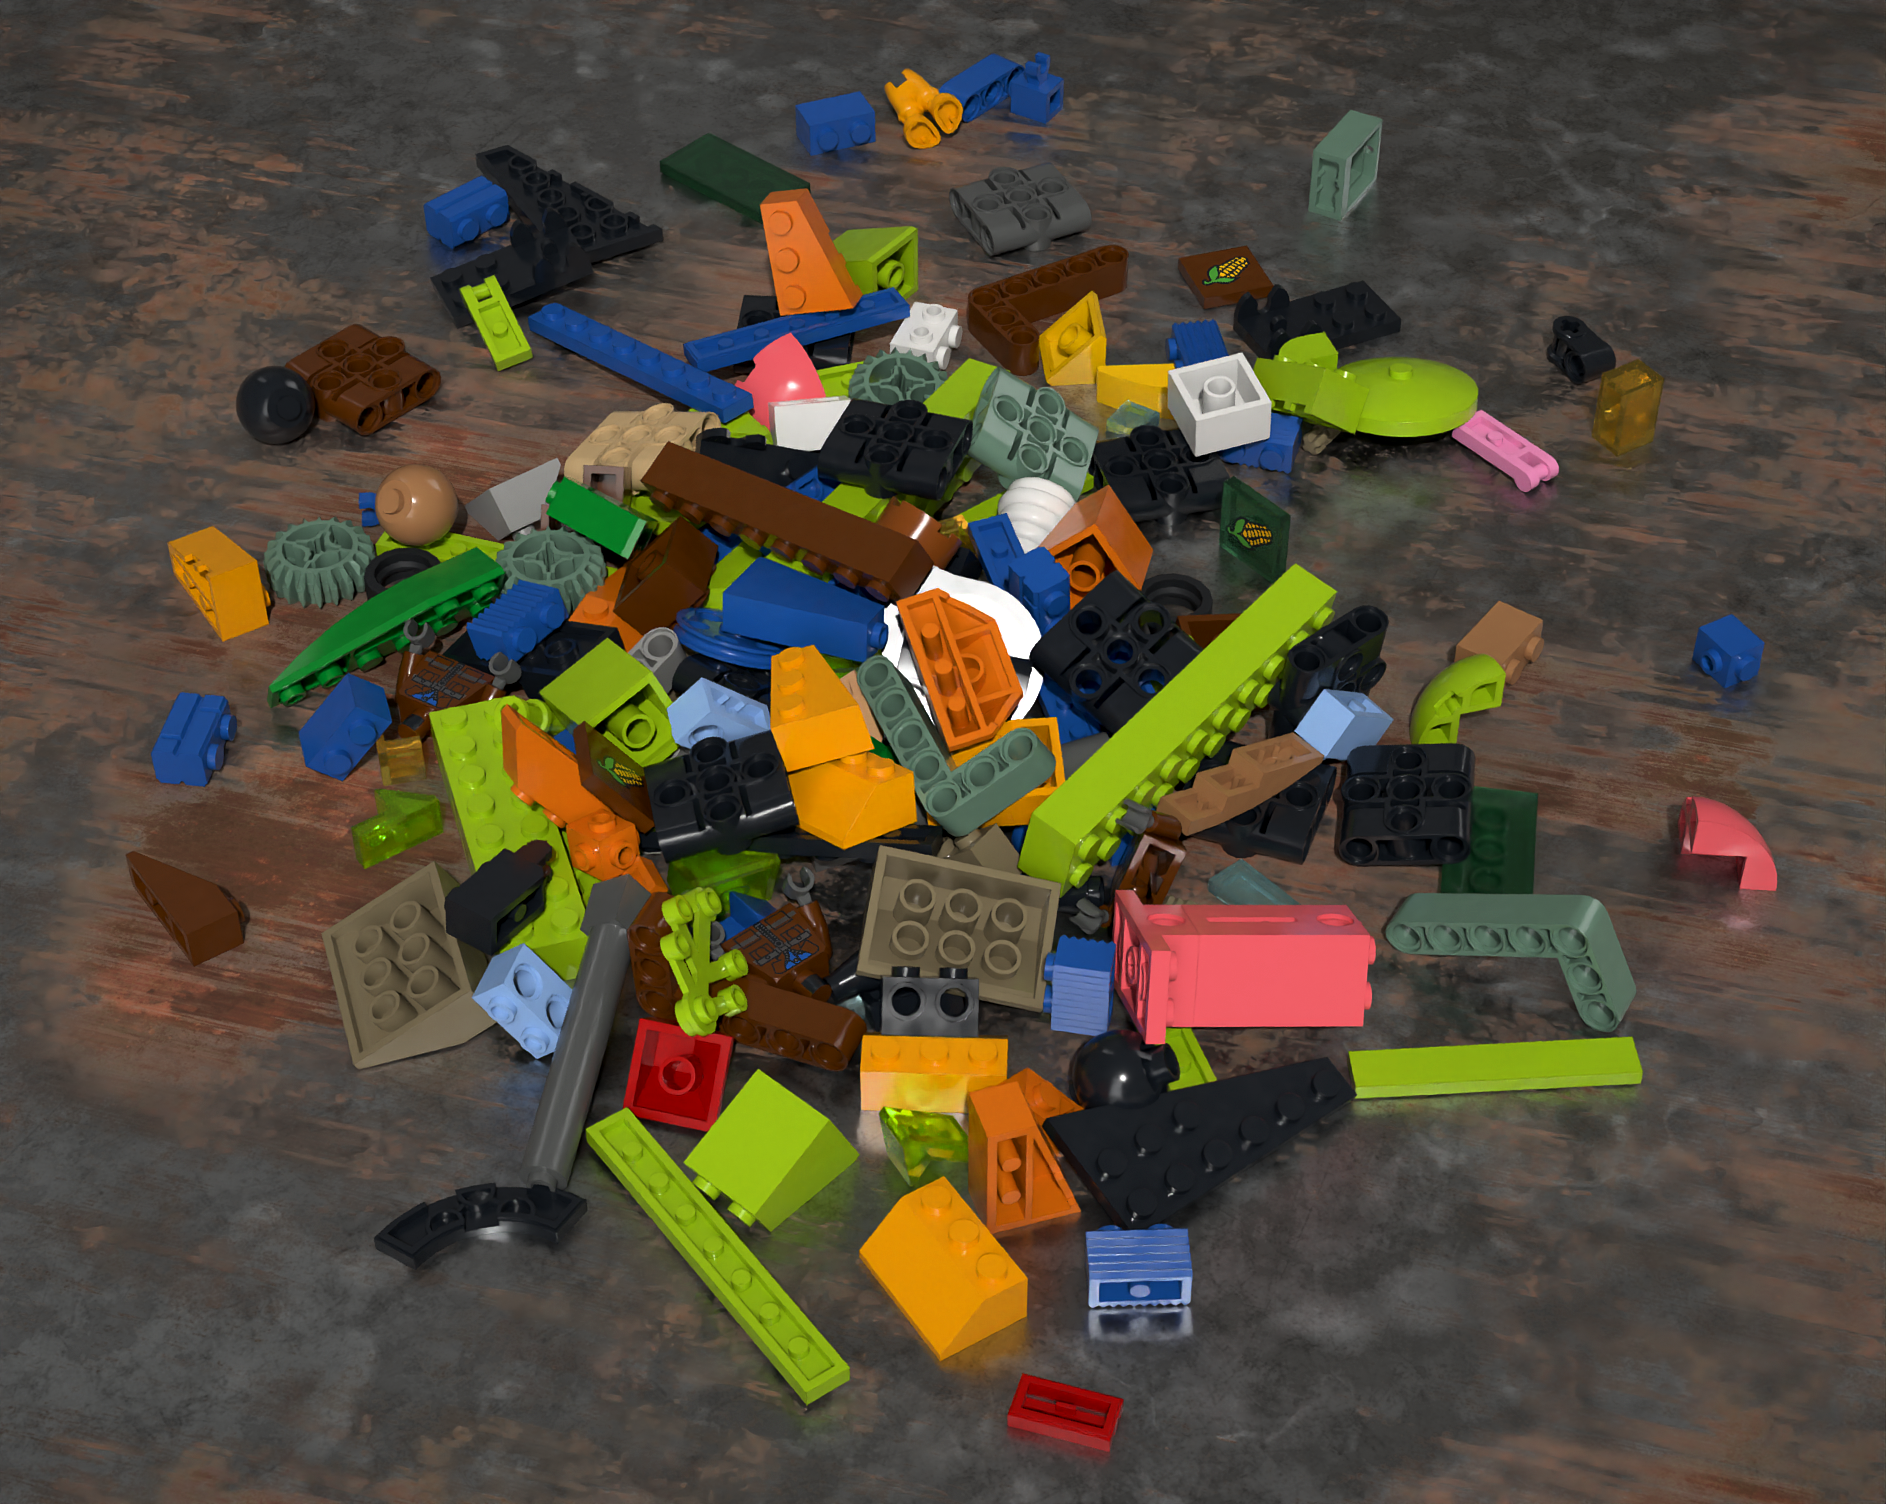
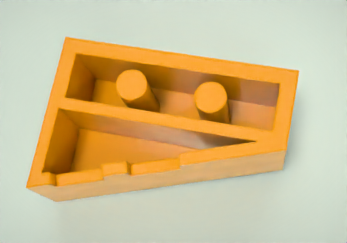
M214 526L167 542L174 575L222 642L269 624L266 607L270 606L271 602L265 586L261 583L258 564L255 558Z

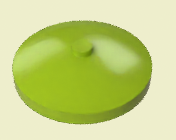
M1379 357L1352 362L1337 368L1356 375V383L1370 389L1356 429L1357 431L1391 437L1427 436L1455 429L1468 422L1477 411L1478 387L1475 381L1463 371L1444 363L1411 357Z

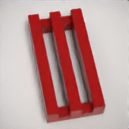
M1022 1373L1007 1415V1426L1110 1452L1113 1435L1116 1434L1118 1420L1122 1416L1124 1399ZM1027 1394H1028V1395H1031V1396H1035V1397H1039V1398H1043V1399L1055 1401L1056 1404H1052V1403H1048V1402H1044V1401H1040V1400L1028 1398V1397H1027ZM1076 1407L1106 1414L1107 1417L1076 1410Z

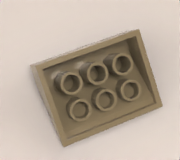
M879 845L871 871L864 909L856 974L880 979V975H891L892 966L920 967V976H939L940 967L968 968V977L979 979V1000L1041 1013L1047 983L1044 980L1047 953L1052 950L1061 883ZM951 988L944 992L965 997L964 993L958 988Z
M435 861L321 933L353 1065L359 1070L463 1044L497 1023L472 999L488 967L484 952L446 933L445 897L454 887L460 886V884Z

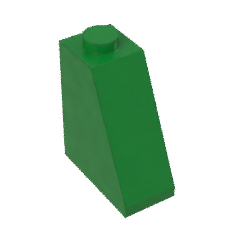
M563 477L561 482L556 480L545 500V503L550 505L546 512L547 515L627 559H634L646 548L659 522L572 477Z

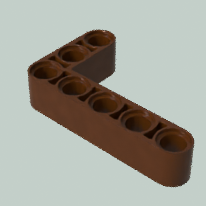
M1105 245L975 288L968 294V330L1006 370H1010L1012 374L1017 376L1032 375L1039 369L1040 334L1031 323L1070 310L1091 291L1097 294L1098 300L1123 292L1127 288L1129 253L1122 246Z
M658 891L649 896L627 929L628 945L636 997L639 1005L650 1016L677 1021L675 1003L682 999L683 993L670 963L663 955L660 947L661 938L673 932L671 926L664 918L662 903L674 896ZM742 977L732 982L722 979L709 984V996L712 998L717 997L720 990L733 984L738 985L746 996L748 1004L746 1011L733 1017H727L724 1014L719 1016L716 1021L715 1030L734 1036V1042L838 1072L843 1071L848 1066L862 1041L863 1034L867 1032L866 1023L861 1016L844 1007Z

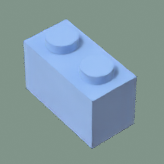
M1323 689L1294 731L1323 754V760L1331 758L1345 762L1351 750L1360 746L1376 745L1394 719L1363 693Z

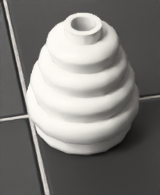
M1024 477L1016 479L998 501V515L1008 514L1024 553H1027L1041 544L1076 502L1066 489L1050 480L1039 477Z

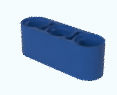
M993 53L945 82L939 89V93L954 95L963 107L961 120L970 122L1009 98L1008 90L1012 80L1024 72L1025 68L1018 63Z

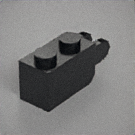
M531 840V842H527V845H523L515 853L504 848L490 861L483 863L477 872L460 886L454 887L445 897L446 933L490 956L497 952L544 911V888L552 880V868L546 863L552 858V846L547 841Z

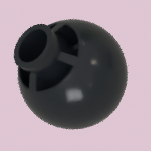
M266 366L249 374L240 385L236 396V412L241 425L251 436L265 443L283 444L295 440L307 430L313 420L315 399L310 385L299 373L283 366Z
M1111 1030L1091 1039L1079 1052L1073 1066L1072 1080L1069 1081V1092L1072 1100L1079 1106H1082L1084 1110L1109 1104L1123 1109H1141L1155 1103L1160 1098V1093L1168 1092V1084L1180 1079V1067L1175 1052L1168 1043L1158 1046L1155 1044H1145L1140 1033L1130 1030Z

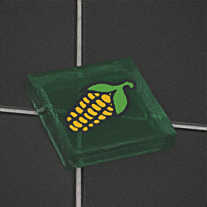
M1233 476L1223 482L1219 545L1274 584L1286 572L1291 515Z

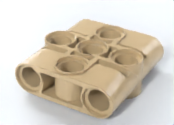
M670 403L653 405L645 411H614L568 457L564 467V476L572 477L583 483V465L632 467L631 496H634L642 490H648L640 480L668 441L695 452L696 436L707 429L722 428L720 419L714 412H676L674 406Z

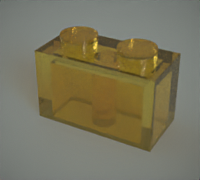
M1639 359L1603 373L1592 437L1617 457L1653 442L1665 378Z

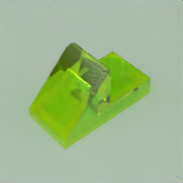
M387 789L374 790L378 815L351 827L356 859L364 869L444 833L440 804L435 795Z
M883 1107L879 1112L887 1154L909 1186L916 1184L932 1159L939 1162L944 1160L968 1162V1135L953 1115Z

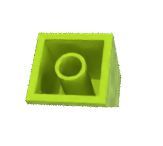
M903 226L847 230L832 241L838 253H842L846 261L845 266L854 284H858L863 295L893 287L906 300L918 291V228Z
M609 638L602 641L539 692L556 718L572 736L573 730L583 721H586L641 767L661 762L681 747L675 743L672 736V728L667 713V708L673 702L653 672Z
M757 1069L683 1163L696 1175L692 1183L703 1194L713 1201L719 1195H722L731 1202L727 1210L743 1224L750 1228L756 1221L772 1232L851 1166L860 1154L830 1119L760 1069Z

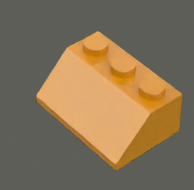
M865 751L787 772L800 825H797V827L843 850L917 822L914 773L912 770L894 763L892 759L883 758L872 752Z
M866 1032L862 1038L860 1064L861 1110L969 1113V1092L982 1090L988 1086H996L1007 1079L1009 1036H904Z
M945 1176L902 1196L859 1250L860 1259L939 1361L1027 1317L1028 1278Z

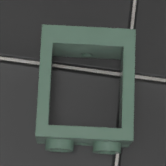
M1350 109L1313 150L1308 211L1341 221L1377 180L1383 119ZM1368 146H1371L1373 148V151L1368 149Z

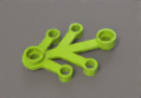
M697 887L662 903L664 918L671 926L673 932L661 938L660 947L663 955L669 961L683 993L682 999L675 1003L677 1021L682 1030L691 1037L696 1035L705 1037L712 1034L716 1029V1021L719 1016L725 1014L727 1017H733L746 1011L748 1007L744 992L736 984L720 990L715 998L709 996L710 983L722 979L732 982L748 974L747 961L738 949H733L719 956L717 961L710 963L711 922L716 920L717 914L722 910L718 895L710 887L705 889ZM686 923H688L693 928V939L691 937V934L688 930Z

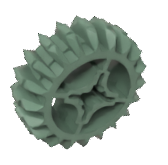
M896 347L891 354H887L880 349L876 358L867 355L863 364H857L854 375H852V379L849 381L848 398H858L894 405L901 400H916L923 403L948 379L947 372L939 371L938 361L928 363L926 353L917 357L913 355L911 348L906 354L899 353Z
M319 516L316 521L308 522L303 519L302 524L297 526L288 524L287 532H276L275 540L267 542V551L264 552L265 559L263 563L266 580L270 584V588L276 592L277 598H286L288 604H295L300 601L303 608L308 607L310 604H317L321 609L325 603L332 602L337 606L338 601L343 598L353 600L354 592H365V568L376 555L370 535L364 533L362 526H353L351 520L340 523L336 516L330 520H322Z
M547 526L546 530L536 531L531 528L528 535L517 533L515 541L504 542V549L497 552V559L495 560L505 572L499 593L500 599L502 594L507 593V589L512 590L513 584H518L519 579L559 589L568 616H570L571 611L577 608L588 592L597 591V585H605V576H607L606 563H604V556L600 546L595 545L592 539L587 536L583 537L576 530L569 533L565 526L559 530H551Z

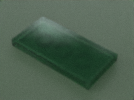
M711 133L703 135L659 161L660 172L761 224L763 220L760 204L771 192L808 188L811 194L809 182Z
M1474 786L1475 820L1472 825L1471 852L1468 858L1460 863L1442 864L1440 893L1533 894L1538 793Z

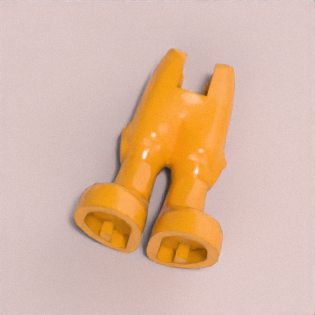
M906 68L901 73L906 81L897 88L892 82H888L884 86L885 93L897 113L898 121L904 124L903 135L906 141L914 148H931L939 144L941 136L934 124L923 116L924 112H929L937 125L945 133L950 134L957 129L962 119L963 107L954 95L939 93L937 88L932 87L919 74Z

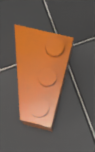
M808 188L771 192L760 204L780 316L853 309L863 296V293L858 284H854L845 266L846 261L842 253H838L828 234L830 230Z

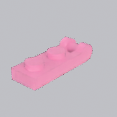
M1483 410L1477 411L1468 422L1452 431L1453 438L1514 478L1517 487L1521 491L1528 492L1536 488L1540 480L1548 481L1559 473L1558 463L1551 455Z

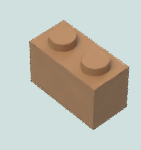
M1498 601L1457 644L1454 663L1471 655L1487 654L1495 659L1505 671L1504 688L1508 684L1513 685L1519 679L1529 661L1535 662L1543 650L1544 639L1541 638L1543 620Z

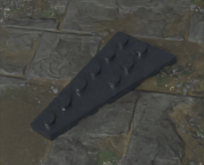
M509 145L475 154L476 165L493 185L496 184L506 191L509 206L530 227L533 234H538L543 230L541 219L545 208L552 207L563 216L568 228L579 245L587 253L591 263L603 259H611L616 255L663 241V230L659 226L652 224L648 227L642 224L640 216L631 211L626 214L614 208L613 201L576 181L571 184L563 181L561 173L553 169L547 172L537 167L535 159Z
M1323 1057L1160 1093V1098L1155 1103L1141 1109H1123L1109 1104L1046 1118L1042 1127L1116 1226L1123 1230L1148 1229L1152 1225L1165 1224L1350 1104L1357 1094L1330 1059Z

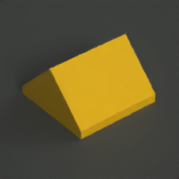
M1089 292L1040 335L1039 347L1045 379L1051 386L1096 384L1097 366H1106L1107 339L1098 297L1095 292Z

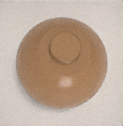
M408 464L390 472L381 482L375 497V512L381 527L396 541L410 546L428 545L441 539L453 526L459 509L457 495L450 480L439 470L424 464Z

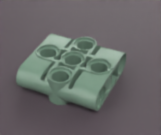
M998 366L990 374L982 388L972 418L973 435L967 455L996 472L1000 483L1005 489H1008L1016 479L1039 477L1062 486L1077 502L1084 486L1099 429L1067 409L1063 398L1054 389L1041 387L1037 390L1003 367Z

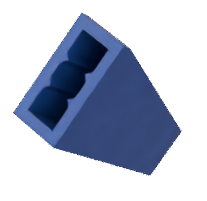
M758 557L723 592V631L791 647L802 648L815 645L822 654L862 663L874 656L879 649L884 648L888 639L889 627L888 624L884 623V605L763 557Z

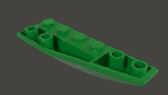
M475 547L404 579L367 600L326 630L302 651L269 685L267 702L270 708L281 703L284 706L293 705L302 700L309 690L320 685L322 688L332 687L343 679L344 674L360 668L361 671L371 669L383 660V656L396 650L398 653L409 651L411 642L404 635L403 628L405 623L411 619L418 623L416 637L423 632L425 622L433 628L436 636H441L456 628L458 622L470 616L478 618L479 613H484V609H489L490 603L495 604L496 598L498 599L505 576L503 568L483 551Z

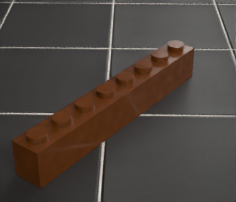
M669 441L640 480L651 493L649 499L658 508L666 512H670L672 509L677 510L686 519L698 525L702 521L706 522L714 530L726 537H730L733 533L740 536L745 543L755 549L760 550L762 546L769 548L776 556L786 562H792L793 559L798 560L806 568L822 576L825 572L832 574L839 582L849 588L855 589L857 585L866 588L872 596L883 602H888L889 599L898 601L913 596L934 565L933 560L922 545L914 538Z

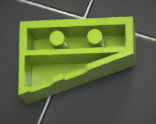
M1274 355L1273 360L1257 357L1253 371L1272 402L1271 413L1303 418V422L1355 434L1370 390L1356 383V375L1339 369H1335L1333 372L1309 362H1304V365L1297 364L1296 361L1279 355Z

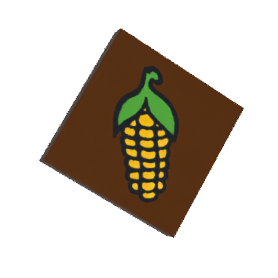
M1247 245L1178 258V270L1203 309L1236 304L1247 292L1255 300L1267 298V295L1274 286Z
M583 721L573 730L581 785L623 819L634 823L636 829L645 834L655 824L644 768L586 721Z

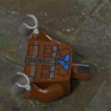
M414 619L407 621L403 632L411 644L409 652L404 651L395 691V702L399 706L402 722L397 728L398 734L406 743L416 745L426 735L432 738L429 719L430 712L505 697L507 693L504 689L505 685L513 684L521 677L520 665L513 659L508 661L507 656L502 652H498L489 661V669L495 675L494 677L431 650L425 655H421L423 648L429 647L435 640L434 630L425 622L423 632L415 637L418 631V623Z
M1129 798L1125 799L1123 804L1128 806L1127 813L1122 819L1116 818L1115 822L1133 831L1134 834L1114 875L1109 904L1101 905L1098 908L1086 898H1082L1076 904L1081 909L1076 916L1070 917L1069 921L1088 935L1095 933L1100 926L1103 928L1113 927L1115 890H1134L1143 905H1162L1187 853L1184 844L1179 840L1182 826L1177 818L1151 810Z
M802 867L800 870V878L805 887H797L793 883L790 873H788L783 881V892L789 898L797 900L799 907L795 908L794 905L788 903L722 944L721 942L725 937L724 928L717 921L711 922L710 956L712 960L710 963L717 961L719 956L733 949H738L748 964V974L742 978L823 1002L829 999L832 988L822 978L829 974V961L832 958L833 950L829 928L818 900L812 901L809 894L815 881L814 874L809 868Z

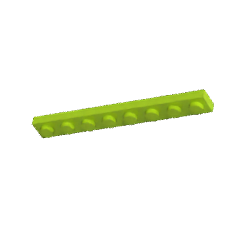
M628 1107L585 1129L587 1143L806 1405L850 1380V1367Z

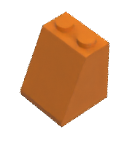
M1110 485L1075 503L1038 546L1045 547L1055 558V563H1060L1070 574V610L1107 575L1116 570L1141 591L1153 553V548Z

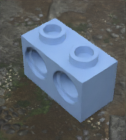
M702 677L667 708L672 728L671 733L675 743L686 749H691L698 741L708 737H721L729 742L770 730V714L767 705Z
M522 943L492 957L472 999L514 1037L526 1051L538 1059L555 1051L572 989L525 943Z

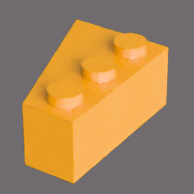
M815 645L802 648L790 647L777 655L771 656L770 729L787 772L875 749L859 704Z

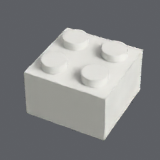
M1243 353L1168 371V408L1195 457L1270 438L1272 402Z

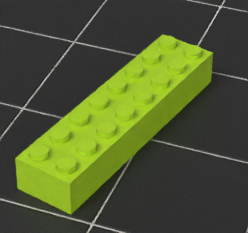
M494 698L483 702L430 712L429 719L434 751L471 876L477 872L483 863L490 861L504 848L515 853L523 845H527V842L536 839L547 841L552 846V858L546 862L552 868V880L544 888V911L495 952V956L525 943L563 981L576 979L588 938L580 930L585 908L558 826L542 812L545 807L536 801L532 806L527 805L510 789L514 782L503 769L502 733L496 728L494 722V710L502 698Z

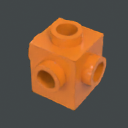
M604 809L595 811L565 826L572 866L601 881L621 876L634 863L636 857L640 855V836L635 824Z

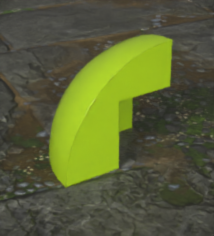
M1480 653L1456 661L1437 674L1426 686L1414 708L1409 730L1411 744L1456 743L1460 714L1500 707L1506 673L1499 663L1491 656Z

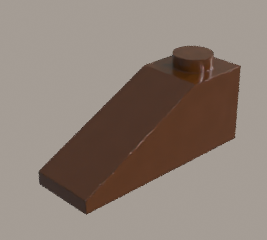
M132 851L125 854L133 887L194 967L244 943L240 924L245 922V917L234 897L227 899L216 884L138 852Z

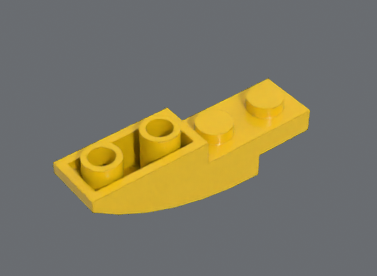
M1174 363L1097 366L1096 401L1130 413L1175 420L1168 408V371L1175 369Z

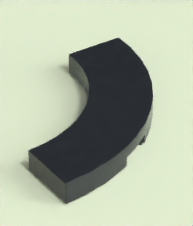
M496 1183L473 1185L456 1189V1195L438 1200L432 1204L427 1205L425 1202L418 1204L388 1224L374 1237V1242L378 1251L414 1270L445 1247L483 1234L523 1233L541 1237L558 1244L588 1211L587 1200L557 1188L555 1191H550L548 1186L534 1184L532 1188L496 1187Z

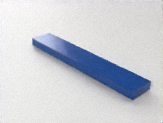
M892 287L863 295L853 309L787 315L683 344L684 356L693 367L708 372L752 360L767 345L789 333H792L799 343L804 346L910 317V305Z

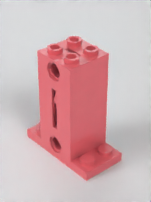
M1115 890L1112 941L1116 944L1114 987L1136 1028L1143 1036L1145 1044H1165L1166 1027L1363 1026L1364 1010H1369L1372 1002V990L1369 981H1367L1368 965H1372L1375 961L1376 946L1374 937L1369 934L1347 905H1143L1134 890Z

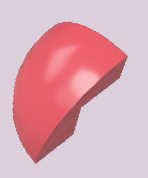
M792 333L778 338L762 349L753 358L756 366L745 382L737 380L734 385L752 394L754 408L748 411L761 425H765L769 431L768 402L826 397L823 385L811 359Z
M1686 797L1678 819L1681 854L1735 857L1739 889L1776 891L1777 872L1774 859L1767 843L1756 827L1746 817L1726 804L1705 797Z

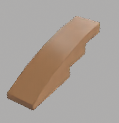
M1294 732L1235 748L1232 751L1228 764L1198 772L1192 788L1161 796L1156 811L1177 818L1181 823L1182 833L1188 836L1219 825L1256 807L1320 765L1324 755Z

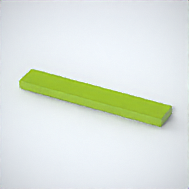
M1632 1036L1348 1051L1347 1057L1352 1089L1357 1094L1354 1099L1641 1084L1643 1075Z

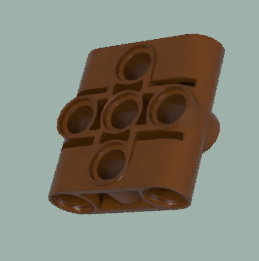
M360 324L348 326L294 357L284 366L296 371L308 382L314 395L317 416L321 420L326 422L340 421L357 433L366 436L430 399L436 394L441 384L440 372L406 352L402 339L394 336L381 337Z

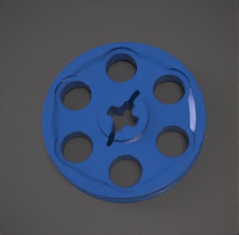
M682 609L677 613L676 621L678 624L673 628L680 643L698 653L731 664L757 669L771 670V656L777 655L791 647L723 631V610Z

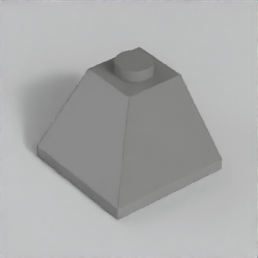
M555 458L488 489L464 506L468 514L498 541L510 535L515 541L517 533L523 535L530 534L531 528L535 529L533 524L541 520V504H547L545 503L547 494L553 483L557 480L561 464L558 458Z

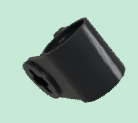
M1561 316L1554 320L1552 326L1554 333L1553 343L1547 348L1546 355L1548 360L1557 365L1572 382L1581 384L1614 371L1616 357L1612 347L1589 329L1584 321L1573 316Z

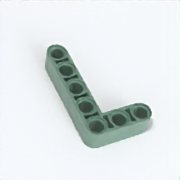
M882 655L872 656L861 664L857 672V682L901 765L913 771L915 791L925 810L950 835L958 837L971 833L1044 783L1053 774L1056 766L1054 754L1031 729L1016 728L957 767L911 682L887 657Z
M1414 893L1406 897L1385 930L1386 938L1390 944L1397 950L1407 954L1558 958L1580 1017L1589 1027L1597 1031L1611 1032L1615 1030L1637 993L1636 985L1609 914L1604 905L1591 896Z

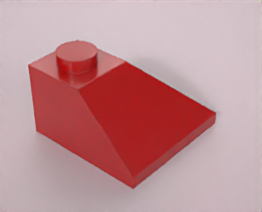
M657 1016L640 1018L622 1109L628 1107L635 1117L708 1132L720 1116L734 1036L715 1030L712 1034L705 1037L700 1035L691 1037L682 1030L676 1020Z

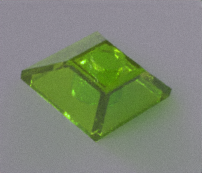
M712 850L670 863L667 882L674 897L697 887L704 889L712 888L718 895L722 906L721 912L717 914V917L730 913V891H736L766 901L771 900L781 861L776 853L744 850L735 855H721Z

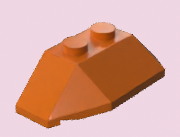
M940 588L896 601L917 673L940 737L949 752L992 739L1023 698L1021 685L996 619L967 603L950 597L949 593Z
M508 704L501 710L503 769L514 782L510 789L519 799L529 806H532L536 801L545 807L542 812L560 828H564L566 824H570L600 809L621 817L581 785L575 753Z

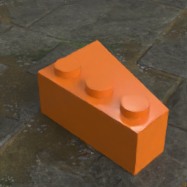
M1017 1081L998 1086H988L982 1090L969 1092L968 1191L980 1220L991 1234L1081 1212L1062 1166Z

